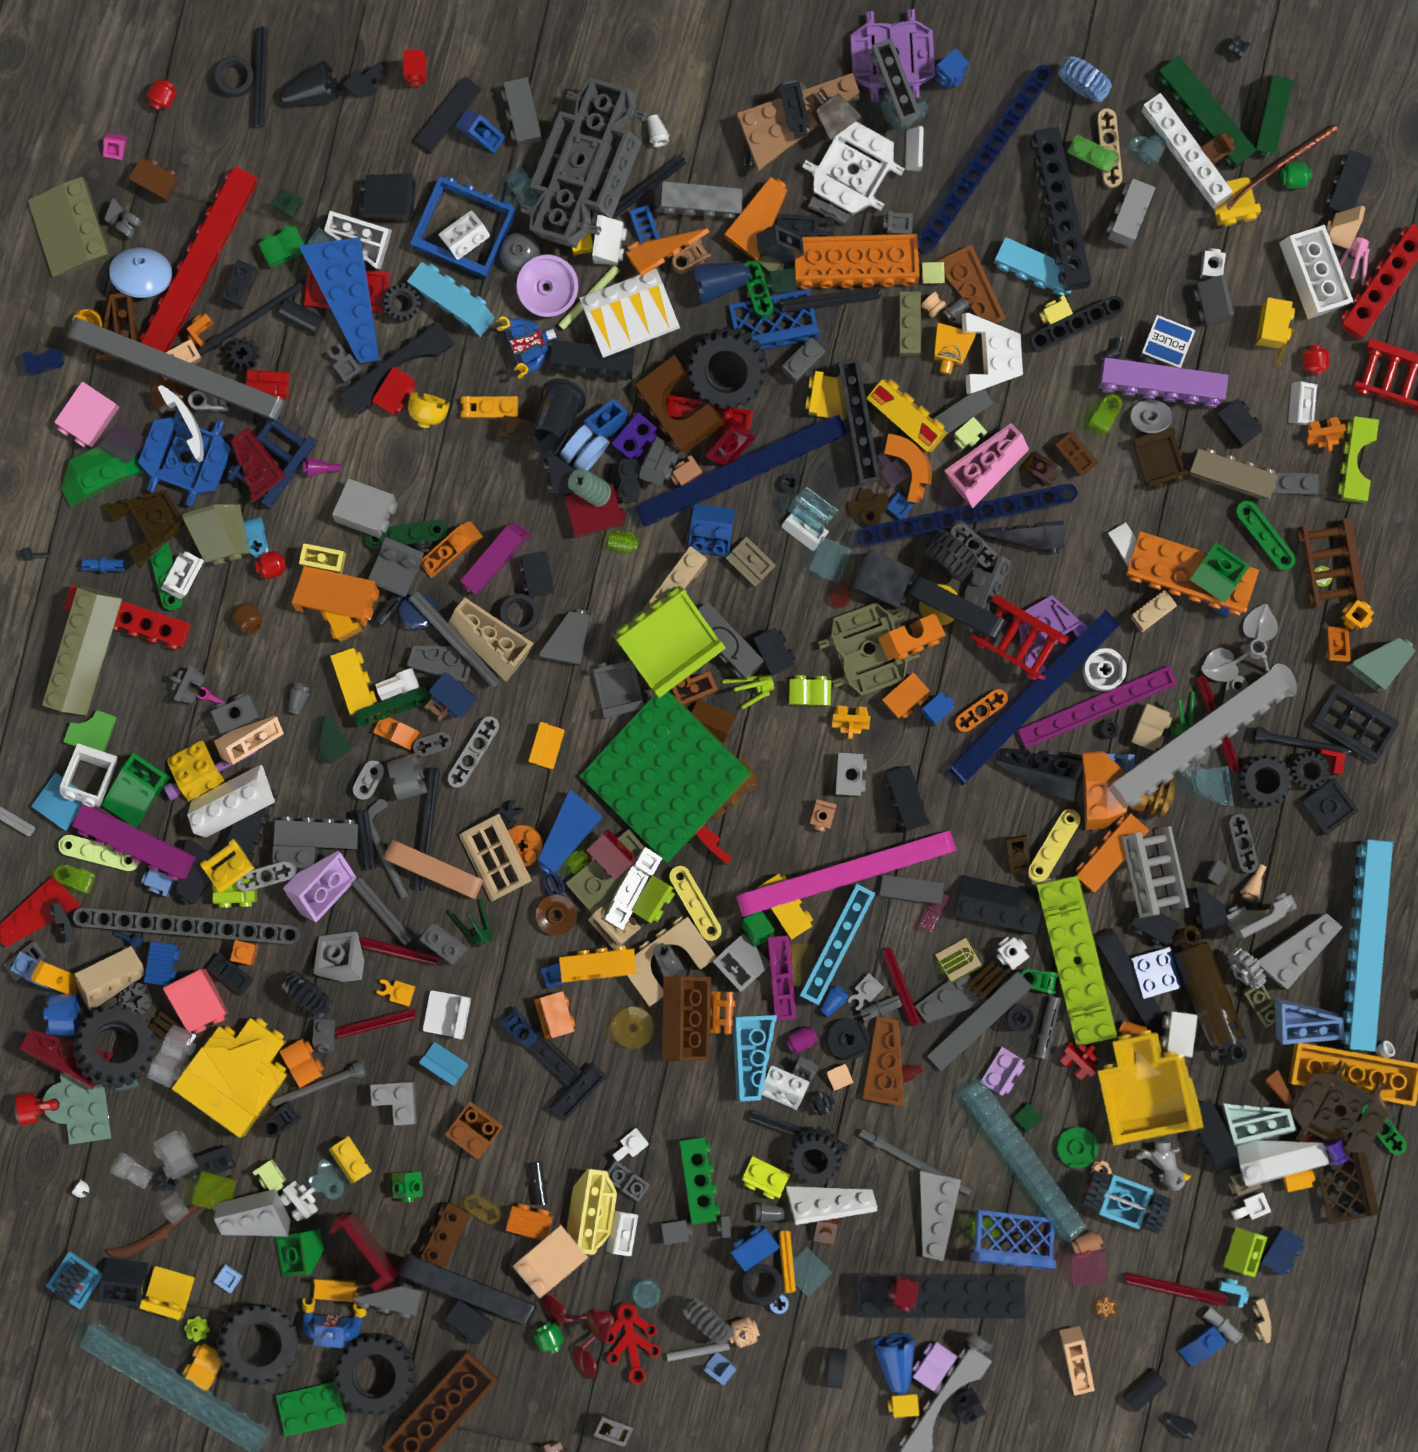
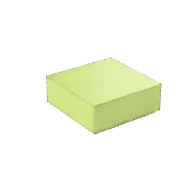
M944 262L922 263L923 283L945 282Z

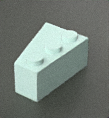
M1223 1104L1221 1106L1228 1134L1234 1146L1293 1133L1296 1130L1290 1109Z

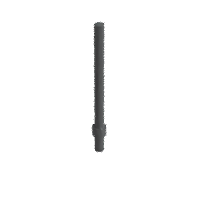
M865 1129L861 1130L859 1136L873 1143L872 1146L880 1150L882 1148L920 1170L946 1175L886 1142L882 1136H875ZM960 1183L959 1192L969 1196L972 1189Z

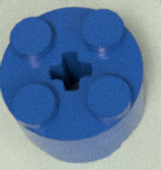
M47 994L46 1003L48 1008H44V1020H48L46 1034L51 1036L76 1035L79 1028V1019H77L79 1012L78 995Z

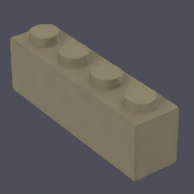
M1204 448V450L1198 449L1190 471L1191 476L1270 502L1278 480V475L1275 474L1274 470L1265 467L1261 470L1255 468V464L1244 461L1240 463L1235 461L1236 458L1224 454L1222 457L1216 455V451Z

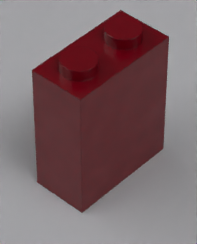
M610 484V498L603 506H594L576 494L565 496L576 538L623 526L622 521L626 520L624 509H619L617 501L621 500L618 488L614 489L613 484Z

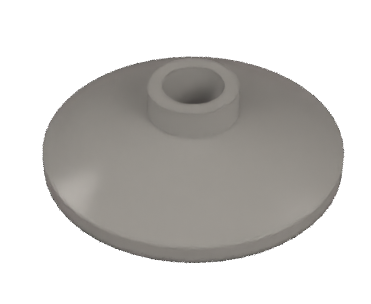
M1145 400L1133 407L1131 421L1137 429L1143 432L1157 433L1165 430L1171 424L1172 412L1166 404L1160 401Z

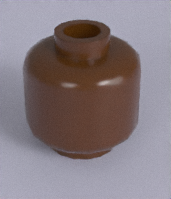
M241 603L234 608L232 621L240 632L253 634L261 628L263 617L253 604Z

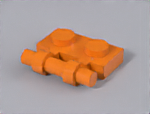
M711 991L710 1033H721V1025H724V1034H732V1026H735V1019H733V1007H735L733 992H725V1000H722V992ZM722 1007H725L724 1019H721Z

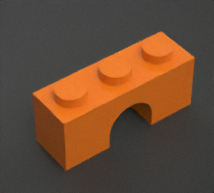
M936 613L909 625L913 637L908 634L905 626L879 637L878 639L888 661L897 658V661L908 657V652L912 651L913 654L924 650L923 646L928 645L930 648L939 644V639L946 635Z

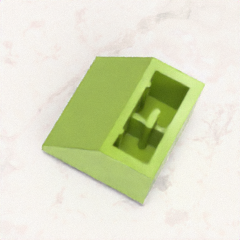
M651 876L631 911L651 924L653 921L658 922L664 913L661 908L665 903L669 905L675 895L672 892L674 888L655 876Z

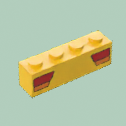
M882 379L866 399L925 451L933 452L947 435V432L944 430L945 426L939 420L931 419L928 416L930 413L924 407L915 405L912 396L906 392L903 394L898 390L899 385L891 379L889 381Z

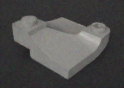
M1283 893L1274 898L1275 902L1267 910L1252 911L1247 910L1245 906L1239 908L1236 905L1227 910V923L1231 931H1235L1238 938H1245L1286 916L1287 912L1296 910L1295 901L1291 894L1286 895V893Z

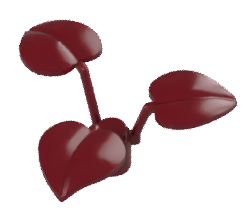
M547 1292L544 1294V1308L552 1323L561 1326L563 1321L571 1322L587 1319L593 1335L581 1348L575 1346L572 1356L574 1364L580 1373L586 1378L593 1380L596 1375V1363L593 1356L586 1351V1347L595 1338L600 1342L607 1340L611 1327L614 1324L612 1314L608 1310L600 1312L595 1308H590L585 1316L567 1318L565 1316L566 1310L562 1303L555 1296Z

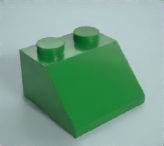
M1215 543L1190 580L1225 603L1250 565L1218 543Z

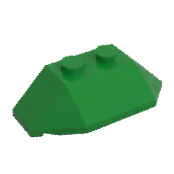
M105 442L69 460L61 488L69 506L73 507L144 472V468L138 463L139 458L137 454Z

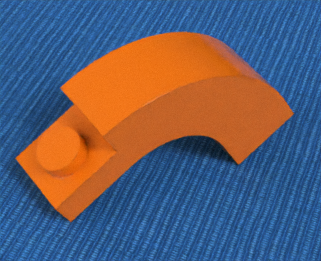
M888 433L884 454L900 457L908 463L912 471L908 501L919 503L925 493L923 483H932L930 461L924 450L917 443L906 437Z

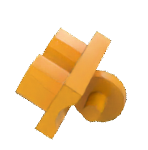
M837 706L835 714H833L832 728H841L840 733H848V739L851 740L853 739V734H861V730H869L870 716H868L867 707H856L855 715H847L848 707Z

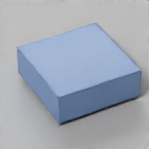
M225 1264L214 1280V1283L231 1294L243 1275Z

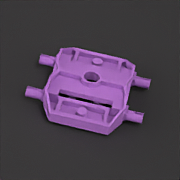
M910 9L906 10V22L894 24L874 23V12L871 11L870 16L869 11L865 12L866 24L850 36L852 73L856 83L869 88L871 102H874V94L875 102H878V89L885 88L884 84L879 83L877 75H873V64L869 55L872 53L871 36H874L875 44L892 38L914 98L916 92V100L920 99V85L935 77L933 32L928 27L915 21V9H911V16ZM909 34H912V50H913V67H914V73L911 72V54H910V37H909ZM876 65V74H877V73L879 72V70H878V67H877V65Z

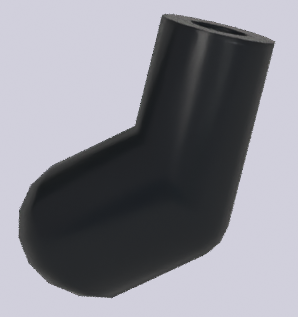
M1114 337L1113 347L1107 352H1101L1100 360L1103 362L1105 358L1119 359L1122 354L1124 339Z

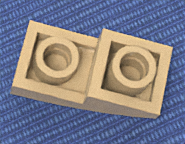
M1260 1296L1253 1299L1255 1305L1252 1308L1256 1316L1262 1318L1254 1322L1257 1327L1254 1331L1259 1341L1263 1339L1267 1344L1271 1340V1322L1266 1303Z

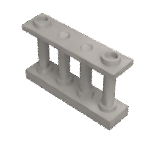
M1171 826L1155 829V836L1143 838L1142 832L1122 836L1140 918L1160 914L1159 907L1171 905L1172 911L1189 908ZM1157 844L1160 856L1148 859L1145 846ZM1162 864L1164 877L1152 879L1150 867ZM1166 885L1169 897L1156 899L1154 887Z

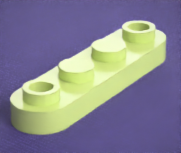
M66 835L59 841V850L67 856L125 871H134L140 865L139 862L132 860L131 864H126V858L131 857V855L126 852L123 855L112 850L114 847L107 844L104 846L95 841L73 835ZM68 841L72 843L71 849H67L65 846Z

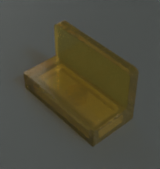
M790 944L793 986L805 985L816 964L815 944Z

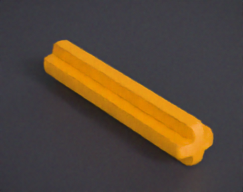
M784 1230L778 1233L783 1287L785 1293H792L796 1291L791 1235L790 1231Z

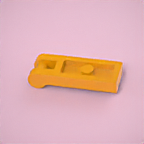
M518 396L460 397V404H462L460 418H503L504 415L518 418ZM471 404H477V411H471Z

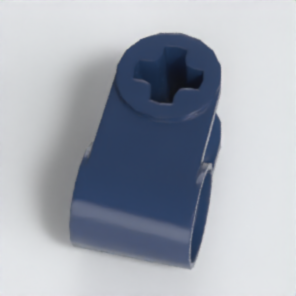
M514 1006L512 1008L513 1011L505 1018H500L499 1021L521 1045L529 1047L536 1042V1033L527 1023L525 1017ZM528 1031V1036L521 1039L522 1034Z

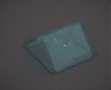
M807 487L794 498L788 508L789 512L820 535L839 512Z

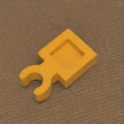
M380 980V983L386 985V990L383 992L377 990V994H390L389 1001L410 1006L416 986L395 981L394 986H392L387 980Z

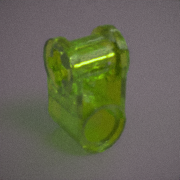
M1114 394L1107 396L1094 413L1088 426L1107 435L1121 409L1122 401L1120 397ZM1111 400H1114V405L1116 407L1109 409V404L1107 403V401L1110 402Z
M60 865L54 872L55 879L59 883L90 894L97 876L95 873L69 865ZM67 869V873L70 874L69 878H64L63 880V876L60 874V872L65 871Z

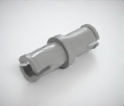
M1210 1307L1203 1314L1202 1317L1207 1319L1217 1328L1216 1330L1219 1333L1224 1334L1234 1345L1241 1339L1243 1334L1229 1323V1319H1224L1213 1307Z

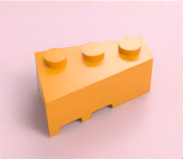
M320 611L324 620H328L331 625L329 630L333 638L338 639L340 642L363 632L356 618Z
M626 946L613 947L614 951L608 952V948L595 949L594 954H590V950L577 951L578 955L559 957L562 982L637 974L634 949L626 950Z

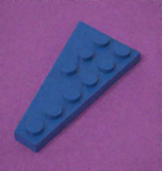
M361 237L300 245L299 248L358 363L380 360Z

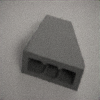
M575 609L574 612L569 611L541 650L540 658L581 665L590 622V615H586L587 611Z

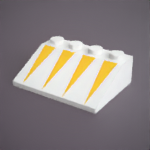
M653 269L643 276L638 275L580 297L584 313L603 358L680 328L657 269Z

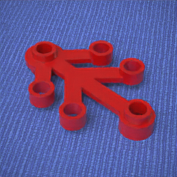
M624 1302L618 1306L616 1311L618 1319L611 1327L610 1333L613 1334L614 1339L611 1341L606 1340L605 1342L608 1344L613 1343L616 1340L617 1332L623 1325H625L626 1333L615 1349L608 1353L607 1361L610 1364H617L620 1355L628 1345L632 1366L629 1372V1379L634 1384H641L645 1380L646 1373L640 1367L636 1343L647 1350L651 1357L659 1356L661 1348L659 1345L650 1343L636 1333L633 1323L644 1329L647 1336H654L657 1333V1327L655 1324L648 1323L639 1317L637 1309L632 1303ZM629 1309L631 1311L630 1316H624L623 1310ZM653 1326L655 1332L650 1334L647 1332V1328ZM657 1347L658 1353L652 1354L650 1349ZM615 1354L617 1360L613 1362L609 1359V1356ZM639 1371L642 1376L636 1379L633 1375L634 1372Z

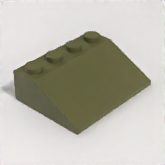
M83 177L62 183L28 200L53 278L112 259L87 182Z

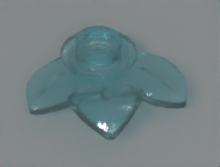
M322 1159L318 1166V1175L309 1177L311 1187L315 1191L323 1192L329 1199H338L342 1196L344 1192L343 1185L348 1182V1179L339 1166L335 1168L332 1163ZM331 1185L336 1186L337 1190L335 1193L330 1192L329 1188Z

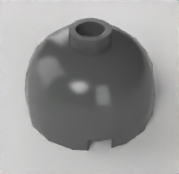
M516 232L503 240L499 256L502 264L508 271L519 274L522 267L529 260L540 256V248L538 242L532 236Z

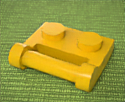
M235 839L228 842V846L209 860H204L200 863L220 893L254 869ZM235 851L236 855L213 871L212 867Z

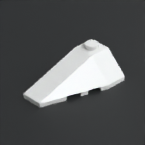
M1257 1140L1237 1146L1240 1167L1246 1186L1251 1187L1330 1164L1327 1151L1323 1146L1324 1143Z

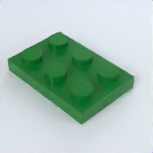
M335 1381L276 1395L285 1437L347 1422L342 1396L336 1390L337 1383Z

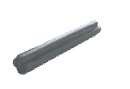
M358 878L353 882L354 888L404 945L408 944L413 937L362 878Z

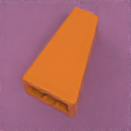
M770 177L725 233L726 240L756 262L761 257V253H758L757 234L764 231L767 227L774 226L787 194L786 185L778 178L774 180Z

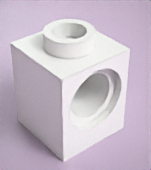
M1214 248L1205 251L1202 256L1200 279L1208 280L1223 275L1226 253H1221L1220 249ZM1208 260H1215L1218 263V267L1211 268L1208 265Z

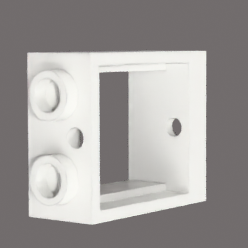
M77 743L61 782L60 794L68 800L76 799L82 801L86 806L100 808L117 766V756ZM80 760L107 769L97 796L69 787Z

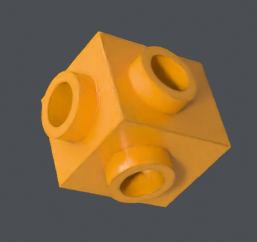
M1356 600L1353 603L1349 602L1342 610L1344 615L1341 619L1344 620L1343 624L1352 631L1354 629L1358 631L1368 627L1372 622L1370 617L1374 612L1366 602ZM1353 613L1359 615L1358 620L1352 616Z

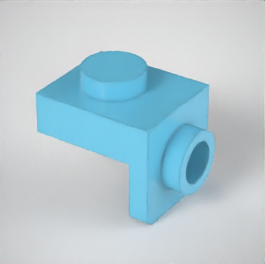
M1225 1278V1281L1219 1280L1218 1289L1238 1294L1236 1306L1243 1308V1304H1247L1249 1291H1246L1247 1287L1237 1284L1238 1280Z

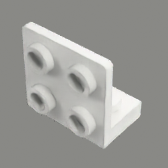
M430 991L423 1031L464 1039L471 997Z

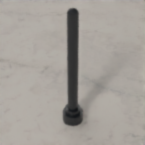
M1256 726L1253 735V743L1258 744L1271 741L1316 750L1323 749L1340 752L1346 755H1351L1353 752L1345 746L1269 733L1263 727Z

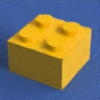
M1274 298L1266 299L1261 308L1255 345L1280 349L1290 340L1291 328L1288 327L1290 320L1294 318L1295 308H1292L1293 302Z

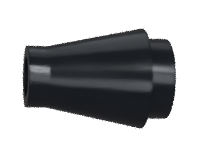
M1172 1412L1166 1421V1424L1180 1436L1191 1440L1198 1427L1194 1420L1175 1415Z

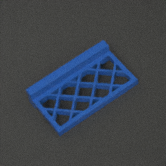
M810 289L771 296L773 311L781 315L775 324L768 319L759 318L754 311V307L749 308L753 306L752 300L730 304L729 308L734 330L736 327L741 329L743 325L752 330V338L754 340L758 339L761 343V349L764 350L807 342L811 337L814 340L819 339V329L814 308H809L810 312L806 311L807 309L799 310L801 312L794 320L786 315L788 311L782 312L774 307L778 301L784 299L811 296ZM760 300V303L765 305L764 300ZM743 308L748 311V314L741 320L735 316L734 310ZM751 314L761 319L755 328L746 323ZM803 314H806L811 318L812 324L804 326L798 321ZM783 318L793 323L789 329L784 330L778 326ZM763 322L773 327L769 333H762L758 330Z
M976 1210L974 1253H971L970 1261L1044 1270L1056 1269V1260H1053L1055 1219ZM982 1215L988 1216L993 1222L988 1229L982 1224ZM1004 1218H1007L1012 1224L1007 1231L999 1224ZM1023 1220H1026L1031 1226L1025 1234L1018 1226ZM1042 1222L1048 1223V1232L1044 1236L1037 1228ZM995 1226L1002 1233L996 1241L989 1233ZM1014 1228L1021 1236L1015 1243L1008 1235ZM1033 1231L1040 1238L1034 1245L1027 1237ZM986 1235L992 1245L987 1249H981V1239ZM1004 1238L1011 1245L1007 1251H1003L998 1245ZM1023 1240L1030 1247L1026 1253H1022L1017 1247ZM1042 1242L1047 1247V1256L1041 1255L1036 1249Z

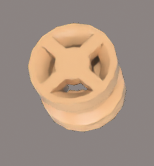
M936 292L921 304L923 309H927L931 318L946 306V303L938 298Z

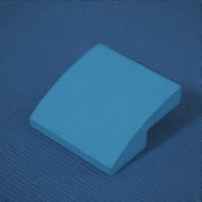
M55 772L32 804V807L66 831L77 816L83 803L76 799L68 800L60 794V785L63 777ZM70 783L69 787L80 790L72 783Z

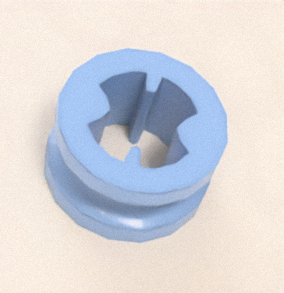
M782 1294L780 1296L781 1301L785 1302V1307L782 1306L783 1309L778 1310L777 1306L770 1304L771 1310L776 1314L784 1313L789 1306L788 1299Z

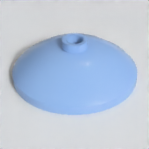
M131 248L119 253L112 260L109 275L112 284L120 292L132 297L145 298L155 296L168 287L172 277V270L168 260L162 254L147 248Z

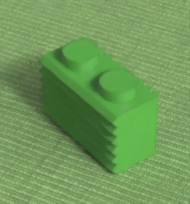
M1080 135L1075 136L1068 150L1069 154L1107 173L1111 171L1118 157L1111 150Z

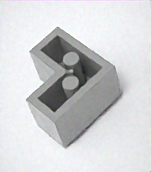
M414 1081L370 1085L372 1106L393 1105L394 1125L417 1123Z

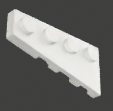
M786 1186V1193L795 1225L877 1211V1204L872 1190Z

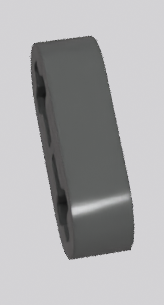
M445 732L432 734L416 740L413 750L418 756L427 757L448 750L452 745V738ZM440 736H443L445 739L448 738L445 747H442L441 744L434 746V742L439 741ZM420 742H423L425 745L430 743L432 747L426 748L425 753L417 750V747H420Z

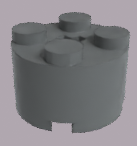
M416 753L387 762L389 775L394 784L393 789L398 800L427 793L425 782L421 781V779L425 778L421 766L417 767L419 761Z

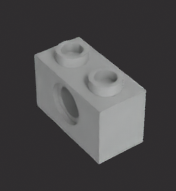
M838 753L835 795L860 797L861 792H865L866 780H862V771L866 772L867 759H863V754ZM849 769L857 772V778L853 781L846 778L845 774Z

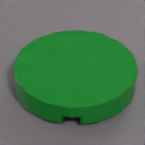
M1076 1126L1068 1128L1061 1133L1057 1140L1056 1149L1058 1157L1064 1164L1079 1169L1087 1167L1094 1161L1098 1154L1099 1146L1092 1132L1086 1128Z

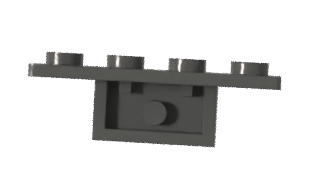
M999 555L992 574L974 568L963 598L992 613L995 608V603L992 600L995 594L998 595L1002 591L1003 581L1010 571L1011 561ZM970 627L969 631L979 637L982 636L981 632Z

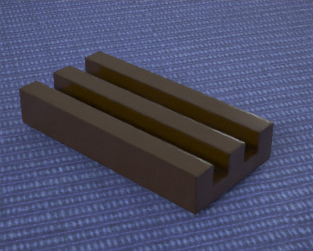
M995 959L966 986V989L981 1002L1010 975V972L1003 969L1004 967L1001 964L999 965ZM995 968V970L982 983H980L975 989H973L992 969ZM1000 972L1001 975L980 995L979 992Z
M163 1011L159 1012V1015L149 1026L156 1034L181 1052L184 1051L195 1036L191 1032L188 1033L185 1027ZM161 1018L166 1019L189 1037L187 1039L182 1037L163 1023ZM157 1024L183 1042V1045L178 1044L155 1026Z

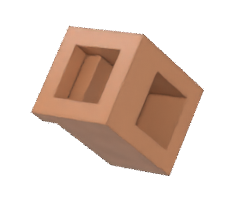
M690 455L687 463L682 461L674 467L675 471H673L670 478L676 486L679 484L683 488L703 474Z
M816 800L810 824L814 825L813 829L825 832L826 829L831 828L836 804ZM821 812L826 813L827 818L825 820L819 818Z

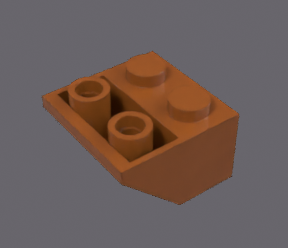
M469 1101L445 1135L479 1160L503 1125Z

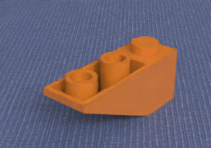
M471 521L459 525L421 560L420 565L433 578L468 551L483 536Z

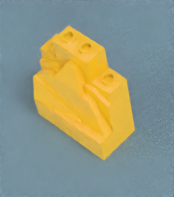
M259 1017L256 1020L250 1018L237 1037L235 1036L236 1032L227 1025L225 1028L219 1026L172 1088L238 1137H243L248 1133L289 1075L285 1072L287 1068L279 1062L272 1063L286 1044V1041L283 1040L284 1035L275 1029L273 1032L266 1027L267 1023Z
M1151 1030L1139 1032V1037L1131 1038L1130 1034L1119 1036V1041L1113 1042L1118 1067L1114 1063L1104 1065V1070L1098 1071L1113 1144L1119 1145L1202 1128L1203 1122L1192 1078L1189 1077L1187 1066L1185 1065L1184 1055H1177L1176 1051L1164 1053L1163 1058L1158 1033L1151 1034Z

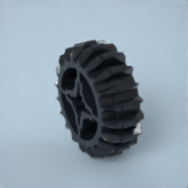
M291 970L283 978L284 980L281 982L282 988L315 1016L322 1018L331 1010L332 1000L299 972Z

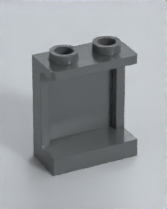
M629 658L616 660L617 664L609 665L608 662L596 665L597 669H593L605 719L637 712L644 707L635 665L631 660L629 661Z
M436 923L431 924L419 939L452 965H457L469 949Z

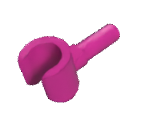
M200 687L206 691V695L204 697L197 695L199 699L203 701L210 700L217 704L225 702L212 695L207 688Z

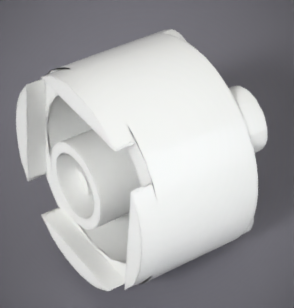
M1108 648L1099 649L1088 656L1084 662V680L1094 690L1110 691L1120 685L1125 678L1126 663L1115 650ZM1103 665H1105L1106 669H1109V672L1105 675L1100 671Z

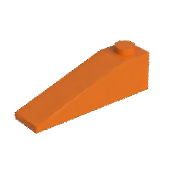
M704 227L640 243L635 241L627 246L628 250L624 253L636 273L643 276L664 263V257L667 256L668 258L680 252L682 246L691 245L709 233V230Z

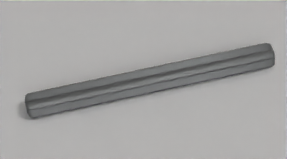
M418 591L414 592L409 598L410 601L491 687H495L500 682V678Z

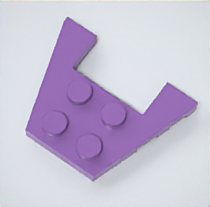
M1050 596L1025 610L1064 635L1073 631L1083 649L1100 640L1095 633L1078 620L1054 596ZM1026 621L1018 628L1021 645L1031 630L1029 629L1031 624ZM1041 632V634L1036 636L1024 656L1025 665L1030 668L1038 657L1036 651L1044 647L1048 640L1046 639L1048 636L1046 633ZM1044 665L1040 668L1039 673L1046 670Z

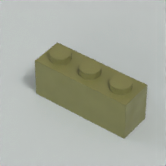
M900 292L899 357H919L921 353V292Z

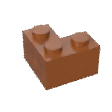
M710 671L692 679L688 676L672 688L676 699L684 706L718 692Z

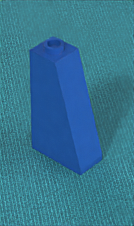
M572 790L566 796L538 859L539 868L547 875L550 873L554 876L603 818L601 814Z

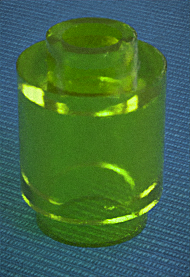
M616 530V532H610L608 548H613V551L632 554L633 550L637 551L639 538H635L636 534Z

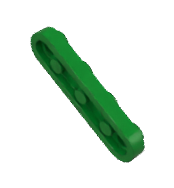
M1241 502L1236 507L1237 518L1277 569L1281 571L1291 569L1296 560L1293 552L1253 502ZM1247 508L1249 515H1244L1242 510ZM1281 557L1287 559V564L1281 563Z
M168 541L151 557V562L163 607L169 611H177L183 605V598L180 600L161 589L174 564ZM170 597L175 598V602L173 604H169L168 599Z

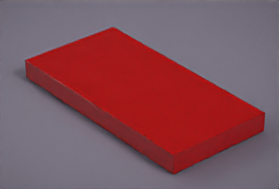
M308 265L304 306L331 309ZM366 270L372 313L384 314V308H382L381 304L383 303L382 297L389 289L390 272Z

